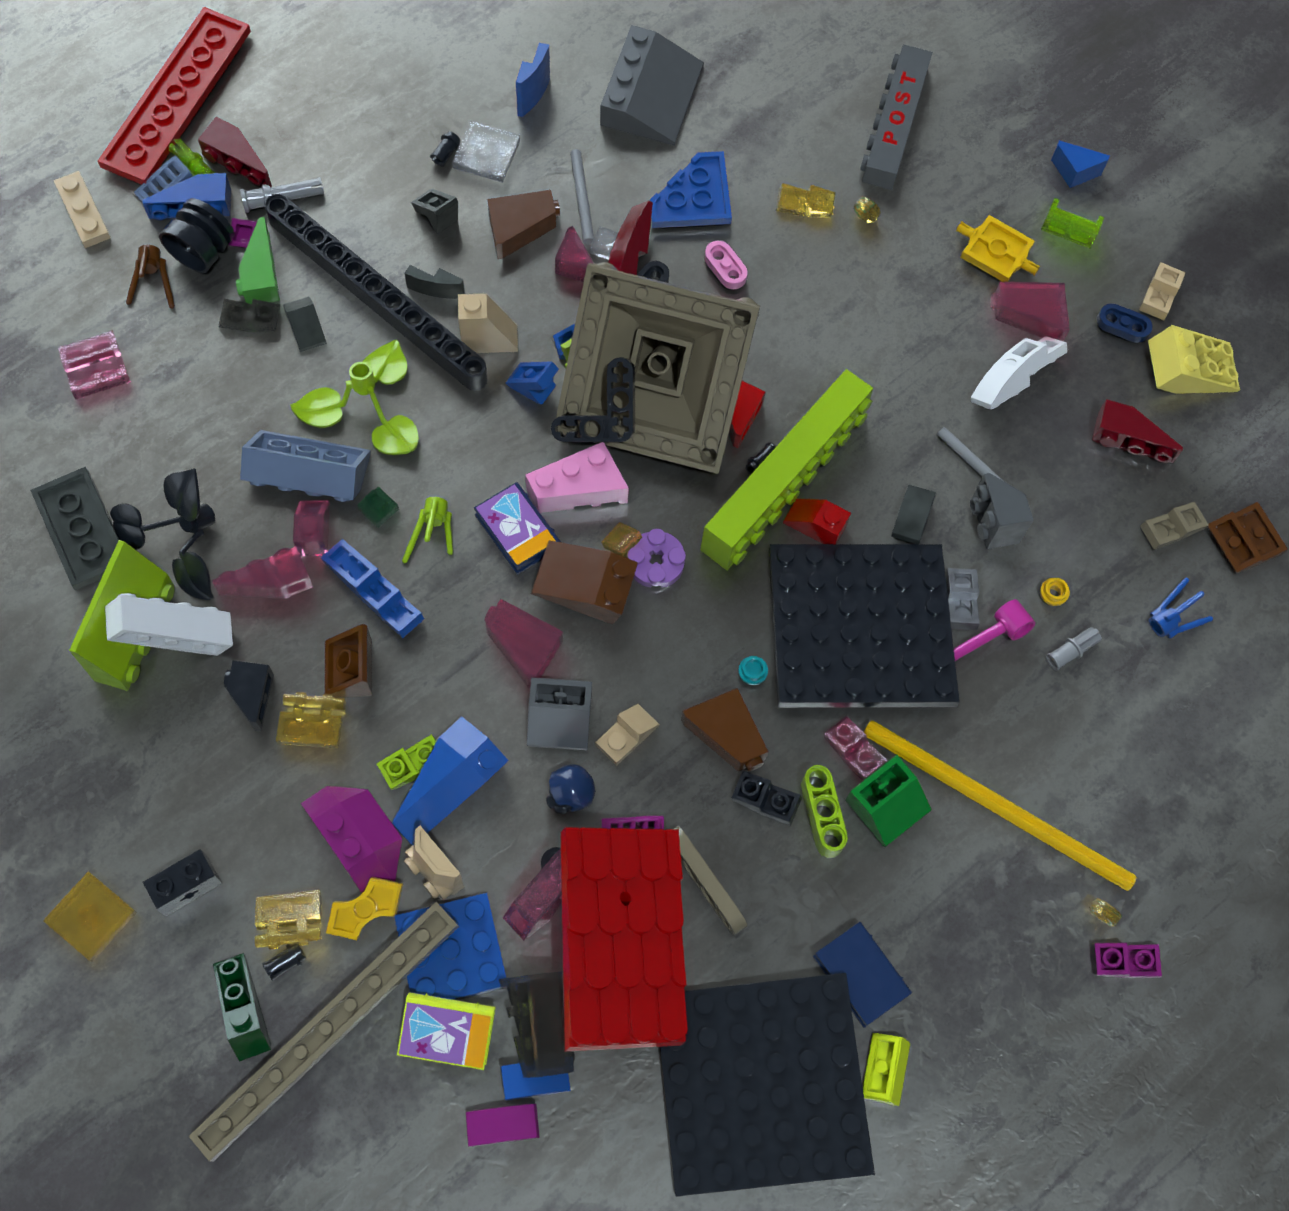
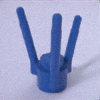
M1184 578L1162 604L1150 613L1149 624L1158 636L1164 637L1167 635L1171 639L1178 633L1213 621V617L1208 616L1178 626V623L1181 622L1179 614L1204 596L1203 591L1198 592L1176 609H1166L1187 585L1189 578Z

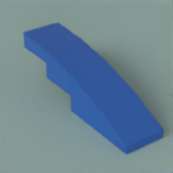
M340 540L320 557L351 591L402 638L425 619L422 613L402 596L400 590L381 575L377 567L345 540Z

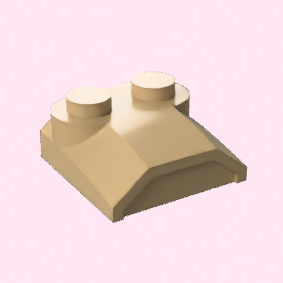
M420 825L415 829L414 845L405 851L408 858L404 860V863L414 875H417L419 872L427 881L423 886L434 899L440 896L442 900H445L449 895H455L464 888L460 872Z

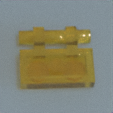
M306 692L284 694L283 706H293V712L280 711L276 742L285 745L339 749L343 719L341 716H334L331 713L333 710L345 709V698H334L333 694H323V697L308 696ZM306 708L321 709L320 714L304 713V710Z
M320 890L256 897L255 926L257 931L267 929V934L255 935V947H268L271 950L279 949L280 945L298 943V946L309 945V941L321 940L320 927L308 929V924L321 923L322 897ZM296 926V930L279 932L282 927Z

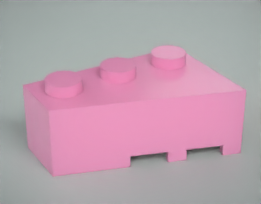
M604 442L525 475L526 490L540 513L574 509L575 506L592 505V507L601 506L602 503H628L629 488Z

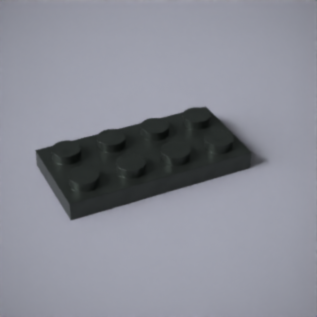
M83 467L31 489L32 496L74 590L101 580L119 538L87 468Z

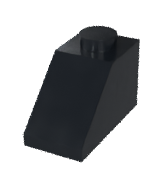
M233 660L231 670H227L225 673L224 687L255 731H262L274 674L269 665Z

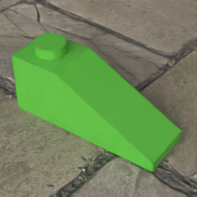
M260 217L257 221L239 266L240 279L236 280L238 295L244 296L247 306L280 301L270 235L265 217Z

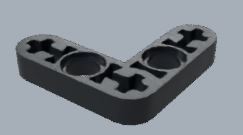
M619 357L613 359L608 365L607 415H564L557 417L551 425V432L554 438L562 442H623L632 438L635 433V367L632 361L628 358ZM619 362H623V367L629 370L628 373L623 374V383L629 382V388L623 386L613 388V382L620 383L619 374L614 373V368L619 367ZM619 391H623L629 396V403L624 408L617 407L613 400L615 394ZM629 411V417L623 416V424L629 427V431L624 432L623 437H621L620 433L614 430V427L620 423V416L614 417V412L623 413ZM563 420L566 421L568 426H577V420H581L579 426L581 437H577L578 431L567 432L566 436H564L562 431H558V426L563 425ZM590 420L597 421L600 424L601 431L596 437H592L586 432V424Z

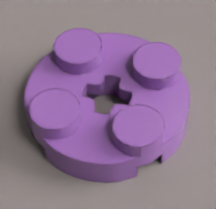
M652 529L650 532L641 534L632 542L627 558L638 562L633 577L638 583L646 587H651L652 585L661 586L662 588L672 585L680 578L683 573L686 554L683 546L674 536L665 533L661 529ZM651 555H661L663 563L655 562L651 564Z

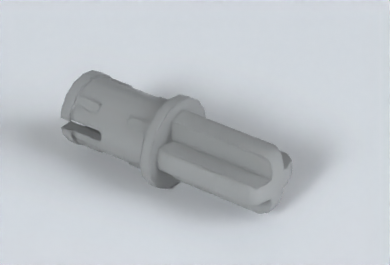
M1090 627L1075 638L1066 639L1064 645L1046 655V660L1053 670L1058 671L1073 659L1082 658L1083 653L1098 644L1102 637L1096 628Z

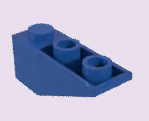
M226 173L198 174L143 199V206L149 219L164 220L166 218H176L177 211L182 209L186 200L195 198L209 204L223 216H230L231 187Z

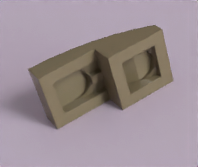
M1195 502L1173 508L1168 514L1146 520L1140 525L1154 550L1182 540L1209 526Z

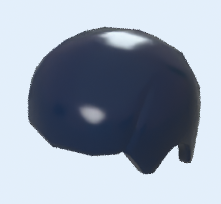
M567 765L551 773L549 779L550 792L558 805H569L572 807L571 811L574 812L587 808L592 804L596 792L592 776L586 769L579 765Z

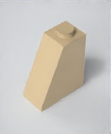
M458 294V317L462 342L476 353L518 352L517 325L487 294Z

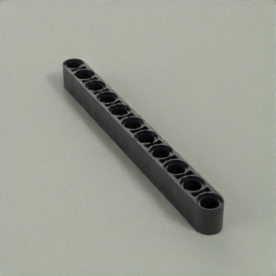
M272 194L265 200L264 205L269 223L275 230L466 388L477 391L485 387L488 380L487 368L481 356L286 196ZM412 322H419L418 324H415V325H411V324H410V323H412ZM433 338L438 339L437 341H429ZM451 355H459L456 358H450ZM473 371H478V372H480V373L475 374V375L469 374L470 372H473Z

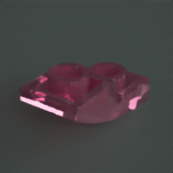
M847 716L824 733V737L862 781L888 762L867 741V735Z

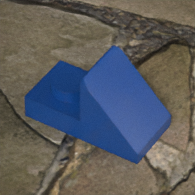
M552 361L521 362L505 383L508 387L537 404H543L556 386L553 377L559 368Z

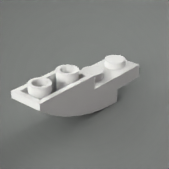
M1047 336L1039 341L1028 338L1023 339L1007 351L986 373L972 394L971 402L992 410L1009 398L1018 395L1019 392L1030 386V375L1035 374L1044 366L1055 362L1057 358L1067 353V342Z

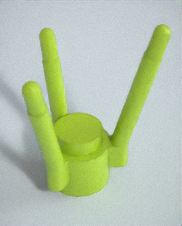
M428 497L425 500L424 509L420 510L419 519L402 559L404 564L409 560L424 522L427 524L425 542L430 541L433 526L438 527L442 525V522L444 523L448 555L453 554L452 513L447 511L448 502L445 499Z

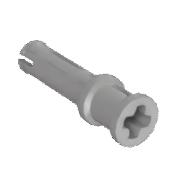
M318 177L271 188L269 185L263 184L262 188L248 191H245L244 188L240 189L245 214L250 213L251 209L265 207V200L272 194H282L289 200L324 195L323 187L311 188L322 185L321 178Z

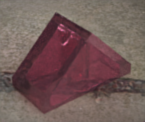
M571 226L567 229L556 255L555 274L584 282L587 264L594 263L574 227Z

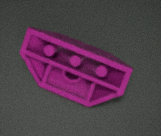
M326 786L300 803L361 893L365 891L372 877L396 882L403 839L368 789Z

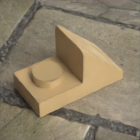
M637 704L617 715V722L595 742V746L617 766L659 727V723Z

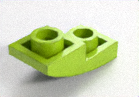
M432 734L407 750L401 748L377 763L391 790L400 788L417 779L423 764L427 761L436 743V739Z

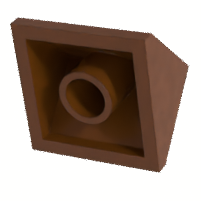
M360 624L325 640V697L372 696V639L367 625Z

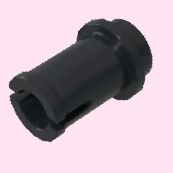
M450 131L447 134H442V141L430 155L432 161L441 167L445 166L454 150L460 148V138Z
M768 442L755 457H750L747 460L746 470L750 475L775 449L776 446L773 443Z
M297 943L293 945L287 944V949L262 963L272 981L295 965L301 966L302 961L306 959Z

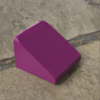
M232 218L231 226L234 229L235 236L229 245L247 248L257 222Z

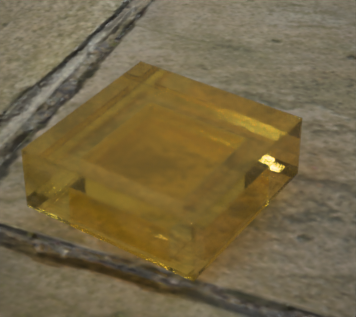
M619 522L601 543L605 549L625 557L628 551L643 537L639 530Z

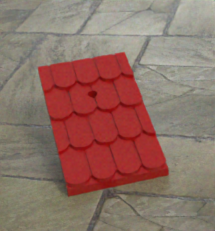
M565 827L561 831V865L558 867L562 886L565 1052L681 1046L686 1042L688 1027L684 990L686 986V972L682 935L684 917L681 880H683L679 829Z

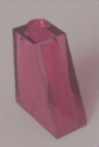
M999 282L996 292L991 294L990 305L991 309H995L996 320L1040 338L1047 336L1064 342L1069 332L1064 283Z
M500 599L496 607H490L484 619L487 634L527 687L530 688L531 677L542 678L562 645L563 631Z

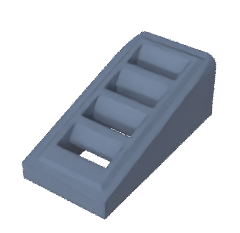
M175 155L166 161L148 178L146 184L143 183L134 193L143 203V199L149 197V192L153 194L160 192L157 189L158 186L165 190L191 178L192 174Z

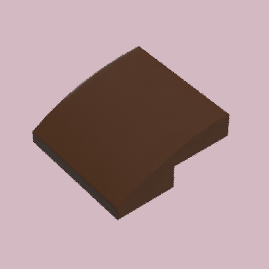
M1258 501L1236 513L1232 511L1208 524L1209 531L1236 574L1265 563L1286 553L1288 550Z

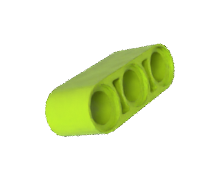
M814 765L806 771L801 783V789L816 848L822 856L834 858L846 846L848 840L847 831L832 775L826 767ZM809 778H820L824 786L821 788L812 786ZM826 806L830 809L831 816L823 817L819 815L817 807ZM824 836H835L839 841V846H828Z

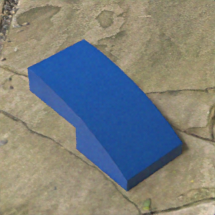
M566 1058L501 1066L506 1101L571 1091Z

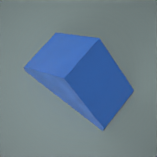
M1059 140L1051 161L1069 188L1101 176L1110 155Z

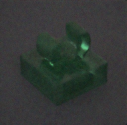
M377 487L375 490L373 489L357 505L358 510L378 528L399 510L398 504L380 487Z

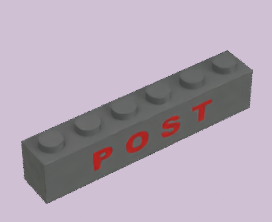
M903 44L900 55H894L891 69L895 70V72L888 75L885 89L889 90L888 94L883 93L879 109L883 110L882 115L876 114L872 128L877 130L876 135L870 134L866 150L871 152L869 156L864 154L860 170L865 171L862 182L893 190L933 52Z

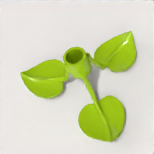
M397 339L379 347L362 362H356L350 367L349 374L351 380L346 381V390L342 400L336 390L323 387L310 391L299 401L290 405L293 413L304 423L318 428L330 427L341 421L343 417L341 407L346 406L351 389H353L360 395H370L379 419L383 424L376 427L372 432L373 446L379 452L387 455L408 454L414 451L419 443L418 430L414 422L403 415H396L387 422L374 392L375 383L378 380L386 385L394 384L403 379L407 374V360Z

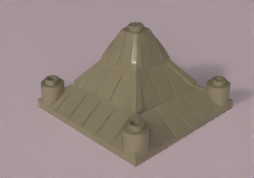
M608 262L587 264L556 418L564 415H607L608 365L615 358H628L635 367V433L627 441L604 442L605 445L719 474L756 321L759 317L760 305L746 297L733 300L618 271ZM619 362V367L614 368V373H618L620 376V383L613 382V388L621 386L629 388V382L623 383V374L629 371L628 368L623 367V362ZM623 391L617 392L613 399L615 405L619 408L626 407L629 403L627 393ZM629 411L623 413L614 412V417L620 416V423L614 427V430L618 431L621 437H623L624 432L629 431V427L623 424V416L629 417ZM563 420V425L558 426V431H562L565 435L570 431H578L577 437H581L579 431L581 420H577V426H568L566 421ZM590 420L586 424L585 429L588 435L592 437L599 435L601 427L597 421Z

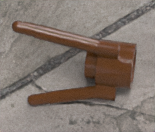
M147 244L138 248V260L135 261V270L126 304L130 305L132 303L139 277L143 278L145 273L153 274L157 269H160L169 308L173 309L175 305L166 271V260L160 258L161 251L154 245Z

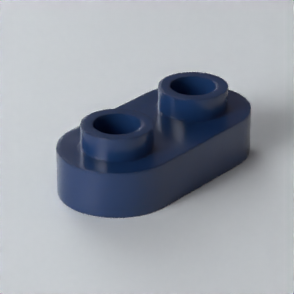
M1117 304L1104 305L1097 316V324L1102 330L1135 343L1145 341L1153 328L1152 322L1147 316Z

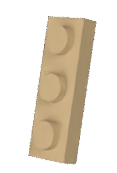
M77 171L54 180L84 247L87 248L110 239L111 237L80 172Z

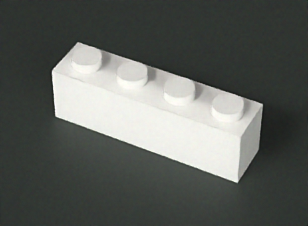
M131 593L120 594L105 606L107 641L218 656L233 646L230 612L219 611L216 607H194L187 602L169 603L164 602L161 598L144 599L138 598L135 594Z

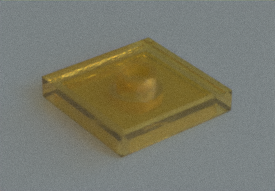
M88 871L43 922L85 958L93 962L137 912Z

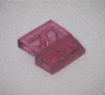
M113 330L58 347L75 400L130 382Z

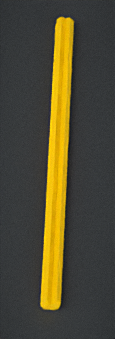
M871 720L864 729L863 734L867 738L1122 889L1129 891L1134 886L1137 877L1133 873L884 726Z

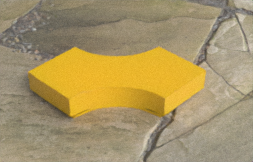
M372 877L365 891L359 897L349 901H334L326 933L358 940L361 931L372 919L380 916L397 915L403 883Z

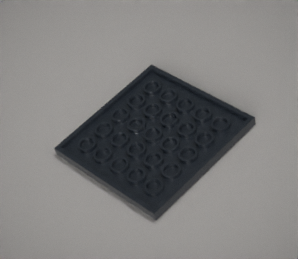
M770 544L769 558L778 708L958 707L960 700L942 544Z
M846 973L685 991L688 1027L686 1042L681 1046L660 1047L676 1197L875 1175Z

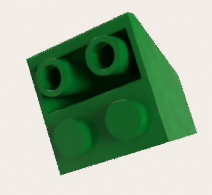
M898 755L852 789L845 800L884 847H887L932 810L918 778Z

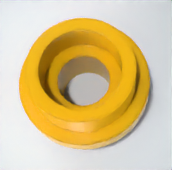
M1049 578L1041 585L1040 595L1047 604L1060 606L1068 600L1070 590L1068 584L1063 579ZM1050 590L1057 591L1058 596L1052 595Z

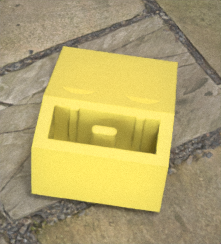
M1174 325L1148 340L1157 389L1175 394L1240 391L1238 373L1235 368L1233 349L1230 342Z

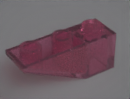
M296 546L280 549L271 557L263 560H253L246 567L236 571H226L220 574L218 578L212 580L218 594L225 596L288 598L313 587Z
M561 850L550 859L519 894L503 916V919L523 941L548 923L562 903Z

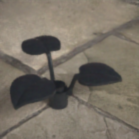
M195 468L172 473L164 480L163 487L166 500L172 508L177 509L179 517L142 525L141 514L134 506L121 503L111 509L110 516L113 519V527L119 540L126 542L135 550L142 548L145 544V534L143 531L179 523L185 532L194 533L179 551L180 558L173 560V574L181 589L190 596L202 600L215 598L211 592L210 576L205 562L196 553L187 552L193 543L204 535L202 529L215 523L213 509L205 503L200 505L199 486Z

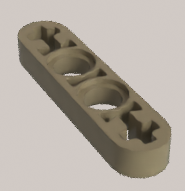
M677 826L674 829H679L682 865L731 934H737L747 927L745 918L690 839Z

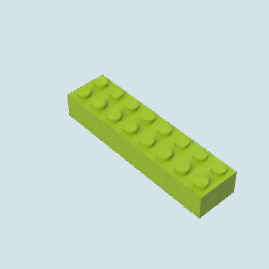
M845 369L705 525L700 550L727 571L733 564L739 565L747 554L746 549L750 544L756 545L765 534V527L769 523L774 525L783 513L781 509L786 504L791 505L797 499L802 485L808 486L817 475V468L821 464L826 466L834 455L833 450L838 445L842 447L851 436L850 431L854 426L859 428L868 416L865 412L873 402L870 399L873 387L848 369Z

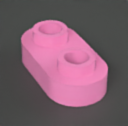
M713 241L708 244L705 250L706 264L726 288H741L747 279L746 266L726 242ZM714 257H721L722 259L717 260Z

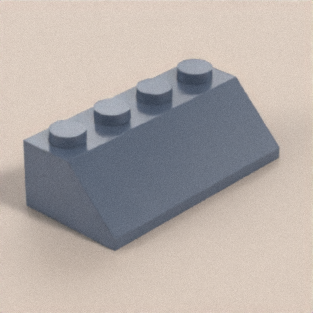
M260 430L242 447L240 480L250 481V484L255 486H278V489L282 491H305L310 496H332L337 501L346 502L354 500L361 491L371 450Z

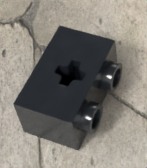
M199 849L143 881V884L156 909L166 917L218 887L222 882L209 858Z

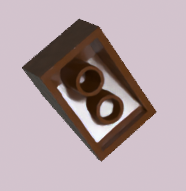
M549 540L531 594L613 625L623 613L638 562L609 551Z

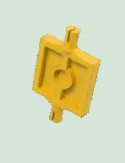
M990 215L976 229L965 224L963 221H961L956 229V232L969 238L968 245L963 250L960 258L1005 284L1008 283L1012 275L1020 270V268L1031 273L1033 276L1036 275L1040 268V265L1027 259L1028 253L1035 241Z

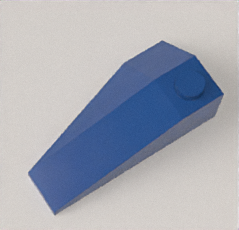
M462 716L438 737L416 781L391 822L412 846L414 845L416 828L421 825L426 833L431 831L509 761L487 736Z

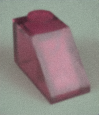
M329 500L299 502L294 514L293 543L298 556H320L328 551Z

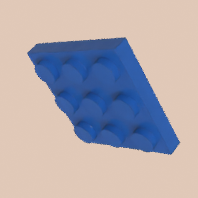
M487 893L439 904L459 927L407 976L410 992L423 995L427 993L429 996L460 1000L507 988L508 982ZM430 907L395 915L398 937Z

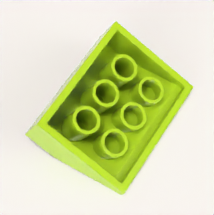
M118 540L69 649L71 654L95 682L128 691L131 683H135L140 673L139 665L143 656H146L151 648L149 646L107 641L105 606L117 598L118 595L125 593L135 594L138 598H161L164 602H170L175 588L168 574L126 542Z

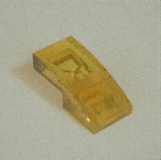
M782 183L778 192L776 211L805 217H831L836 192L810 185L808 190Z

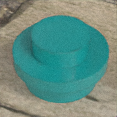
M749 656L741 661L738 673L741 680L746 684L759 685L767 678L768 666L762 658Z

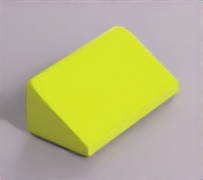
M872 1033L863 1082L865 1099L893 1106L900 1105L910 1049V1042L899 1036Z

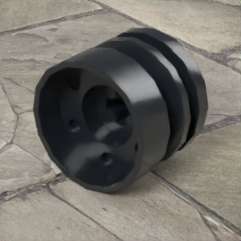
M190 198L183 204L182 209L177 211V219L170 220L161 231L159 239L167 252L181 264L193 271L206 273L217 260L218 252L224 251L227 244L233 240L235 232L228 220L219 211L199 199Z

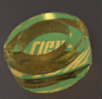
M860 197L854 205L855 213L865 222L874 223L881 214L878 205L867 197Z
M1095 898L1089 907L1090 912L1109 926H1116L1122 918L1119 911L1099 898Z

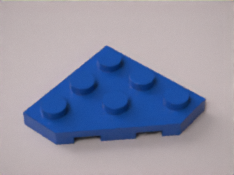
M724 151L698 152L683 170L680 169L667 182V186L659 194L656 193L650 199L653 202L652 228L731 224L732 215Z

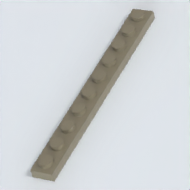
M437 902L422 914L188 1136L209 1162H214L459 927Z

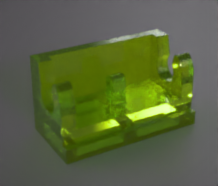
M1054 198L1041 230L1091 249L1105 217L1099 215L1095 223L1057 208L1059 199Z

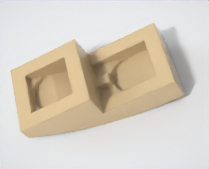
M1160 262L1139 310L1164 321L1181 286L1185 272Z

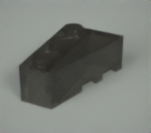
M563 971L499 979L501 989L507 988L511 1006L506 1008L508 1018L515 1019L519 1036L514 1037V1042L523 1078L574 1072L575 1053L574 1051L565 1052Z

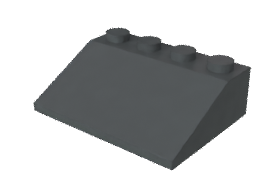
M631 25L600 105V125L675 146L704 62L656 31Z

